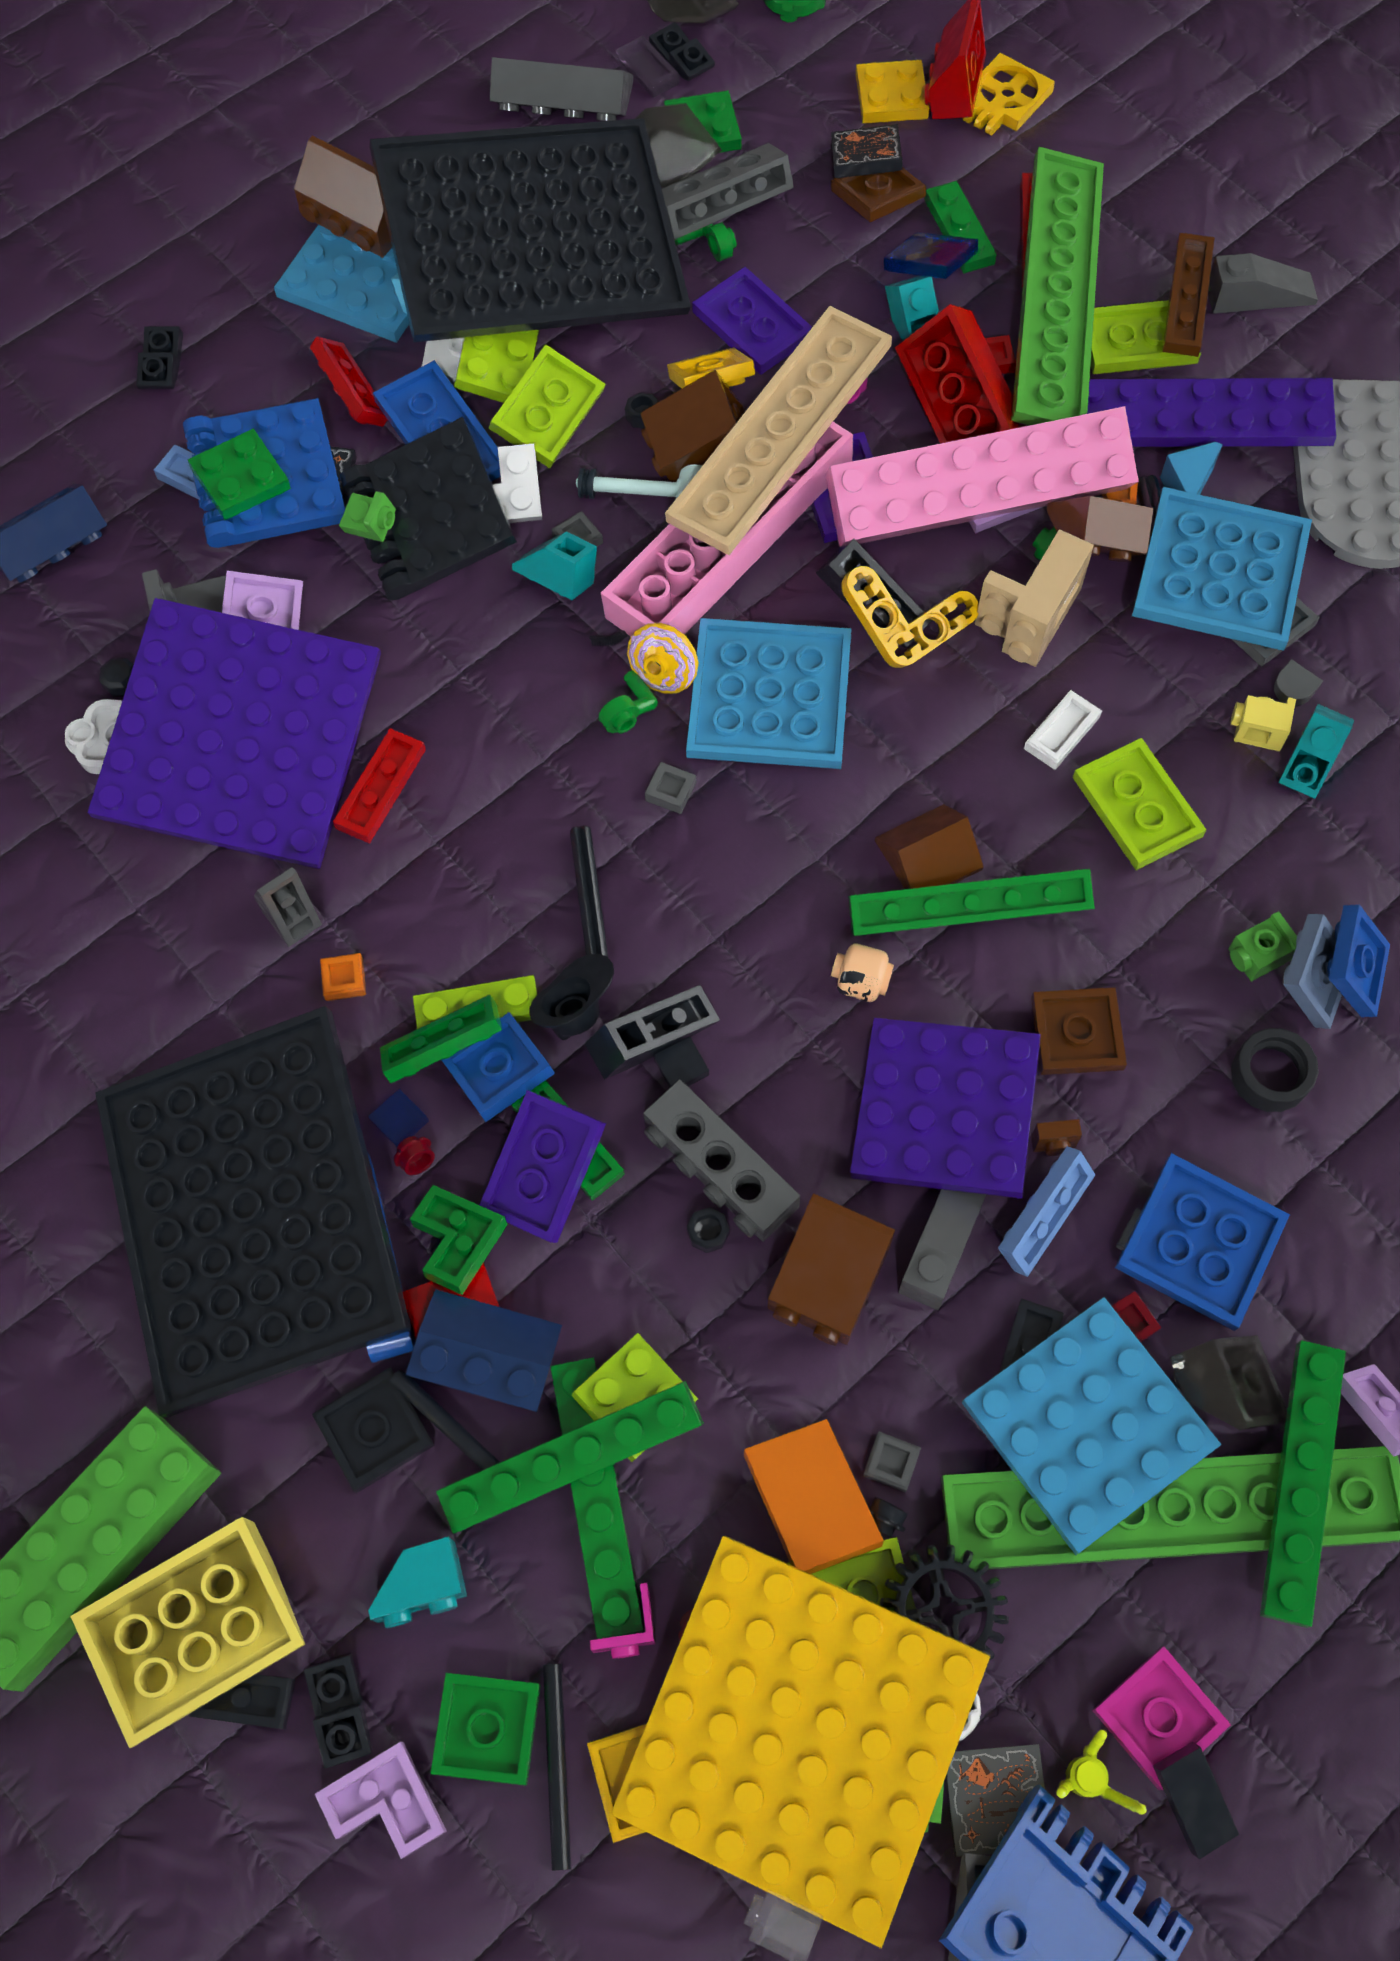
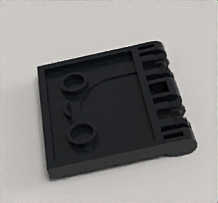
M463 417L366 465H354L340 474L344 490L348 493V500L352 493L373 498L375 492L378 491L384 493L396 508L394 524L387 531L383 542L363 537L368 550L371 551L370 556L373 562L383 564L390 560V562L378 569V576L380 581H383L382 587L388 600H399L517 543L471 431ZM399 556H401L402 559H403V560H393V559H395V558H397V557H399Z

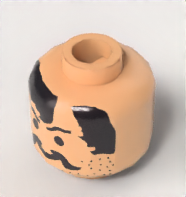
M854 943L848 947L845 955L837 953L831 976L838 978L837 988L842 995L873 1002L879 995H886L894 964L888 963L889 958L886 952Z

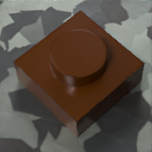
M1080 1120L1037 1123L1031 1135L1033 1152L1046 1151L1048 1156H1060L1067 1146L1076 1148L1082 1137Z

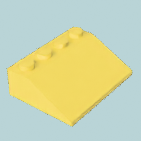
M244 1517L235 1520L70 1616L129 1748L140 1744L305 1645L268 1549L255 1523Z

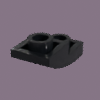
M676 22L649 36L648 45L669 69L686 81L692 80L715 66V61L698 39L694 38L690 41Z
M144 326L143 353H138L136 384L138 389H174L180 367L183 332L179 326Z
M352 1652L306 1666L304 1674L315 1714L313 1725L324 1768L326 1769L370 1755L372 1753L370 1735Z

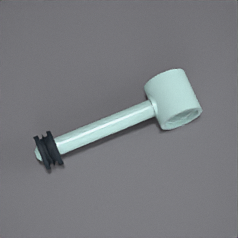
M693 464L682 468L677 482L597 477L596 469H591L589 472V469L586 471L585 468H580L578 478L576 479L578 497L584 498L585 495L587 498L589 495L590 499H594L596 492L676 497L677 499L702 465Z

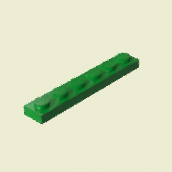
M1090 869L848 896L853 936L1095 909Z
M1300 1340L1296 1343L1260 1616L1309 1628L1313 1624L1346 1351Z
M594 1357L550 1366L562 1435L594 1421L571 1396L579 1386L597 1371ZM614 1464L571 1482L597 1639L644 1632Z
M685 1380L440 1488L436 1493L451 1530L455 1534L704 1424Z

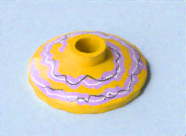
M647 623L637 629L630 638L627 650L630 667L650 689L664 694H673L687 689L697 676L699 664L696 651L689 639L675 627L663 623Z

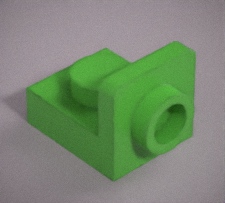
M376 491L373 498L352 493L339 527L344 533L383 542L387 531L394 524L396 508L382 492Z

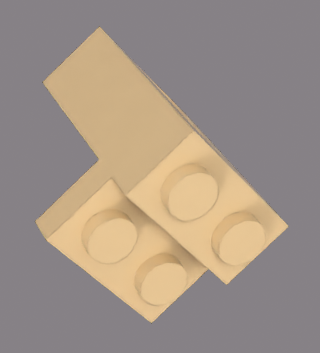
M1059 529L1026 586L990 570L983 582L977 610L979 614L975 620V625L981 627L988 634L1005 638L1002 652L1008 654L1012 659L1018 662H1026L1036 667L1082 588L1094 544Z

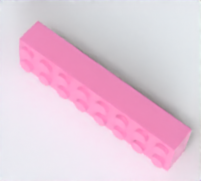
M1125 406L833 465L829 467L825 474L839 547L852 539L862 544L995 515L1047 506L1050 502L1126 490L1139 482Z
M832 422L730 555L669 524L601 592L605 618L622 631L625 630L631 637L637 629L647 623H663L675 627L685 635L828 488L825 474L829 467L852 462L853 434Z

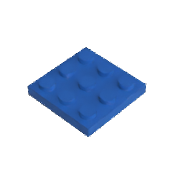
M1171 1153L1161 1169L1115 1268L1235 1331L1240 1328L1290 1214Z

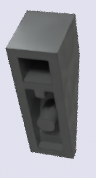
M1252 253L1215 257L1208 289L1213 314L1317 304L1318 298L1310 272Z
M293 867L258 889L254 895L262 913L288 947L322 925Z
M941 1190L904 1275L899 1294L939 1310L986 1194Z

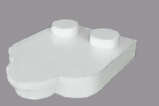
M104 699L94 702L87 708L84 718L74 720L65 730V744L89 773L100 774L122 700Z

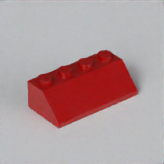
M949 304L895 347L940 444L1027 426L1011 420L1013 395L971 310Z

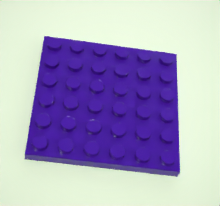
M154 598L87 813L92 818L320 869L381 656L380 649Z

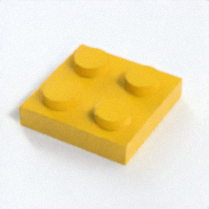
M922 60L856 64V81L862 123L928 119L929 105L925 104L926 84Z
M734 347L667 364L669 378L682 389L714 370L718 372L728 386L740 385L745 382V377L755 375L753 360Z

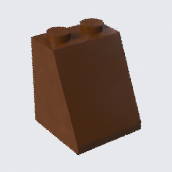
M716 370L640 413L645 425L641 432L649 448L654 450L655 456L651 460L660 477L667 476L671 482H677L680 471L685 466L693 464L703 466L746 412L743 404Z
M813 1193L768 1298V1309L774 1311L772 1316L791 1327H796L800 1323L813 1329V1336L827 1344L836 1346L839 1341L848 1345L888 1255L895 1229Z

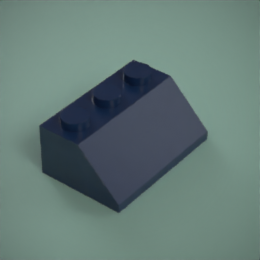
M73 483L0 525V570L9 581L16 578L21 583L39 572L36 566L49 559L51 564H54L71 554L68 549L70 546L79 541L85 546L103 535L100 529L107 526V523L83 485Z
M435 1289L419 1329L406 1375L538 1412L562 1325Z

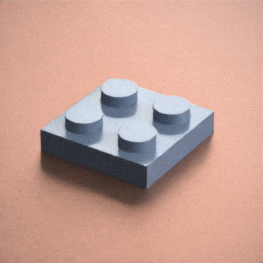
M1308 914L1303 930L1297 935L1296 949L1291 963L1285 969L1283 985L1315 1028L1331 1029L1342 994L1328 978L1327 966L1329 960L1334 956L1336 940L1335 930L1324 914Z

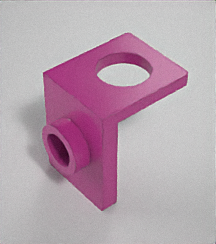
M640 1583L646 1632L590 1640V1649L593 1653L611 1651L612 1659H620L640 1655L639 1646L656 1644L649 1586L647 1583Z

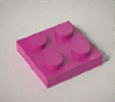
M1164 1646L1155 1651L1092 1710L1158 1790H1163L1153 1765L1191 1742L1200 1746L1202 1751H1204L1231 1726L1229 1721Z

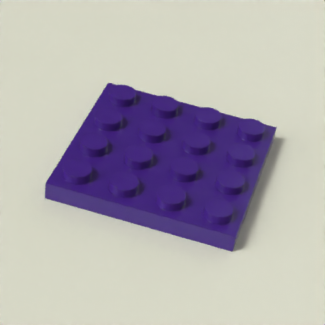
M874 1018L852 1157L851 1178L1022 1199L1041 1041L1040 1034Z

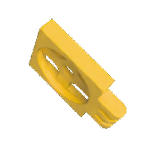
M999 53L982 71L972 117H964L963 121L970 124L975 119L974 127L981 130L986 125L985 133L991 136L1002 124L1017 131L1052 94L1055 81ZM999 71L1013 76L1010 82L1004 83L993 77ZM1026 84L1037 89L1034 99L1021 93ZM982 89L994 94V99L991 102L983 96ZM1011 90L1014 92V95L1007 97L1002 94V91Z

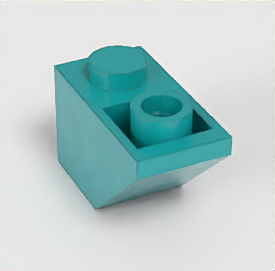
M916 276L885 286L892 322L902 341L939 313L932 276Z
M566 531L534 547L512 564V570L563 597L573 600L594 584L597 546Z
M1317 704L1278 783L1315 799L1352 729L1354 719Z
M448 1536L403 1550L368 1610L370 1620L376 1623L384 1622L385 1628H392L413 1621L411 1613L429 1608L430 1614L434 1615L457 1608L456 1600L467 1597L455 1541Z

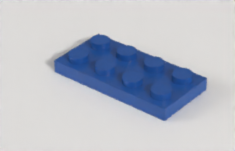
M435 360L373 392L376 404L405 445L463 417L468 424L491 481L501 477L498 447Z

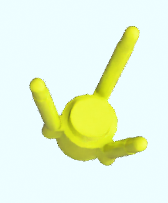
M1099 1730L1089 1745L1084 1747L1083 1756L1074 1758L1069 1763L1066 1769V1779L1060 1781L1057 1788V1796L1064 1798L1070 1791L1081 1797L1093 1798L1100 1795L1104 1799L1111 1800L1141 1815L1145 1814L1147 1811L1145 1805L1108 1786L1109 1774L1106 1766L1097 1759V1752L1105 1742L1107 1732Z

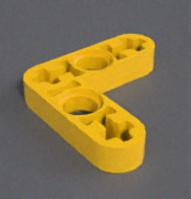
M867 566L854 568L844 576L841 583L844 597L884 660L894 668H903L916 662L971 624L979 614L977 613L979 606L977 598L968 591H959L946 597L922 615L907 623L873 569ZM864 578L868 585L864 587V591L860 590L857 592L853 585L857 583V579L861 580ZM876 595L879 600L865 608L863 603ZM964 603L967 609L963 611V614L948 621L944 615L956 609L957 604ZM876 607L884 608L890 616V622L886 628H880L873 622L872 613ZM926 619H931L938 624L939 635L935 640L928 639L922 631V626ZM914 638L917 644L904 652L905 656L897 657L894 651L898 648V644H903Z

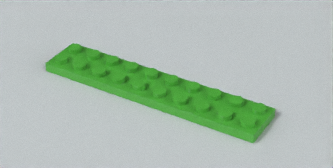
M1038 147L1033 165L1011 416L1013 422L1029 426L1084 415L1088 411L1104 163L1043 147Z
M1385 1446L1334 1449L1322 1547L1400 1542V1464L1398 1455L1393 1457ZM1281 1453L1203 1458L1077 1555L1073 1553L1013 1471L943 1475L941 1477L948 1545H954V1561L957 1562L960 1561L962 1554L966 1550L973 1552V1559L969 1565L973 1570L982 1561H986L989 1564L988 1569L1268 1551Z

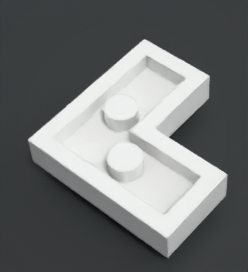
M523 444L498 447L501 483L493 484L508 522L543 520L535 445Z

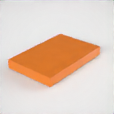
M827 1419L744 1449V1458L792 1566L813 1574L882 1547L884 1540Z

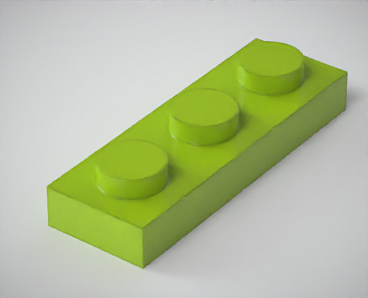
M531 975L413 996L417 1029L489 994L498 1006L500 1018L510 1012L517 1022L532 1020L529 1015V1008L533 999L538 995L535 977Z

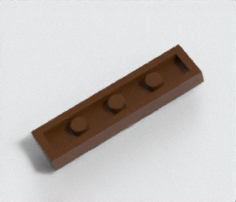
M1179 233L1162 352L1199 356L1202 346L1215 237Z

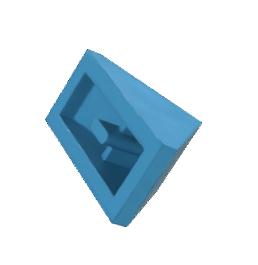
M1213 442L1168 454L1160 476L1164 487L1200 495L1215 467L1223 444Z

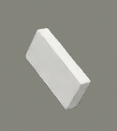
M1070 690L1025 742L1024 749L1056 770L1097 722L1102 710Z

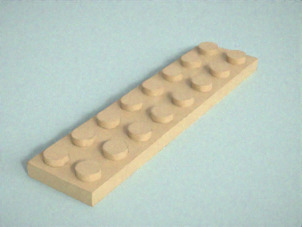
M829 306L665 512L666 522L730 555L892 345V336Z

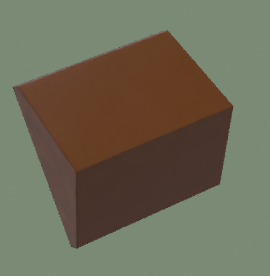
M944 804L875 837L876 844L905 889L955 884L982 871L984 867L968 817Z

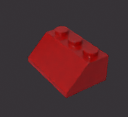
M967 0L944 27L941 41L935 44V63L930 64V83L925 85V104L931 105L932 120L972 117L986 58L981 0Z

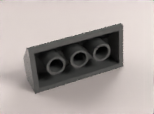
M492 57L490 101L500 103L499 110L519 112V105L532 106V113L551 115L553 108L564 110V117L584 119V112L597 113L596 120L613 121L616 120L617 115L626 116L634 75L622 70Z

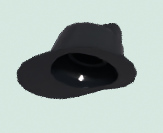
M589 954L571 963L548 987L533 999L529 1008V1015L532 1021L541 1027L551 1028L561 1040H567L571 1036L582 1034L589 1030L596 1023L600 1014L599 998L612 983L614 965L611 960L605 955Z

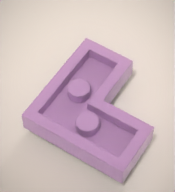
M1375 1364L1343 1374L1341 1389L1343 1397L1393 1457L1400 1455V1393Z
M404 1742L397 1743L315 1793L335 1839L342 1838L380 1814L401 1859L447 1832Z

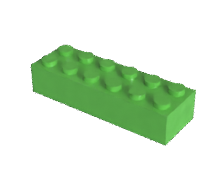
M144 1406L0 1560V1687L3 1690L23 1692L77 1633L70 1616L115 1591L221 1475V1472L163 1417L148 1407Z

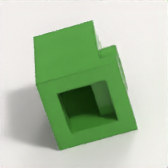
M1278 911L1272 914L1269 919L1237 935L1228 950L1235 967L1239 971L1245 972L1252 982L1292 960L1296 949L1297 935Z

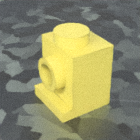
M1248 695L1245 703L1236 702L1230 725L1236 726L1234 741L1280 752L1291 730L1296 699L1288 697L1286 703H1281L1268 697Z

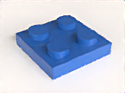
M1360 904L1343 905L1341 920L1335 926L1336 945L1334 956L1329 960L1327 966L1328 978L1360 1017H1377L1390 943Z
M510 1012L500 1018L501 1031L493 1034L485 1041H479L456 1052L450 1058L441 1059L485 1122L524 1096L527 1090L531 1091L555 1074L550 1064Z

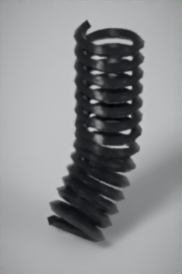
M619 630V632L617 631V633L615 632L614 635L610 636L590 635L589 639H591V646H593L594 641V646H596V642L597 646H601V642L602 646H604L605 642V646L609 647V641L611 646L613 644L616 645V643L619 644V642L627 637V633L625 630L623 632Z

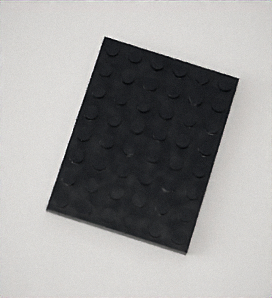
M644 118L370 139L369 148L414 343L685 315L689 313L691 305Z
M323 1006L95 1092L159 1416L167 1418L412 1330L333 1014L329 1008Z

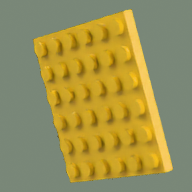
M723 1536L611 1815L882 1949L990 1655L730 1537Z

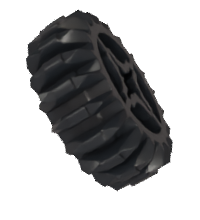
M930 1545L926 1550L928 1562L924 1563L917 1551H913L909 1554L910 1561L915 1567L912 1571L902 1563H898L894 1567L896 1572L904 1579L901 1584L893 1579L885 1581L884 1585L897 1593L895 1599L881 1598V1606L894 1608V1612L918 1623H929L938 1632L956 1640L959 1639L958 1625L962 1618L969 1614L982 1612L979 1630L968 1645L989 1654V1660L994 1658L995 1654L985 1643L988 1639L999 1644L1004 1642L1005 1637L1001 1633L993 1631L992 1628L994 1623L1000 1625L1008 1624L1009 1617L1006 1615H995L994 1606L1005 1605L1008 1603L1006 1596L992 1598L989 1590L998 1587L1001 1581L999 1577L991 1578L986 1582L983 1581L981 1576L989 1568V1564L986 1561L979 1563L973 1570L969 1567L973 1559V1552L966 1550L962 1554L960 1561L957 1562L954 1561V1545H947L945 1547L944 1559H939L935 1545ZM943 1570L952 1571L964 1577L974 1587L978 1597L971 1599L955 1597L949 1589L948 1582L945 1581ZM929 1572L931 1584H929V1601L920 1608L905 1611L906 1600L911 1587L922 1575ZM939 1597L948 1598L947 1604L953 1602L954 1606H967V1609L956 1611V1614L950 1615L947 1626L940 1624L941 1618L935 1620L933 1616H920L921 1613L932 1611V1608L938 1607Z

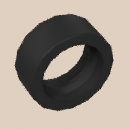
M1266 1028L1253 1033L1241 1045L1235 1054L1231 1066L1232 1082L1238 1094L1251 1106L1266 1112H1283L1296 1107L1312 1090L1319 1073L1317 1057L1310 1044L1298 1034L1283 1028ZM1262 1049H1274L1286 1054L1298 1069L1299 1078L1296 1085L1285 1092H1276L1265 1088L1255 1079L1250 1070L1252 1056Z

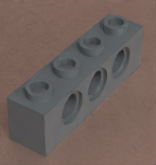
M767 143L662 188V193L675 240L794 187L788 154Z
M680 1079L643 1113L646 1127L644 1133L648 1139L659 1149H662L664 1146L676 1156L673 1161L679 1170L688 1178L695 1175L705 1185L703 1191L716 1206L721 1208L725 1205L736 1215L733 1221L748 1237H752L755 1234L764 1242L799 1208L800 1195ZM689 1127L696 1129L700 1133L692 1141H684L677 1136L682 1129ZM722 1156L730 1164L723 1170H713L707 1165V1162L712 1157ZM752 1185L759 1190L760 1194L753 1200H744L736 1192L742 1186Z

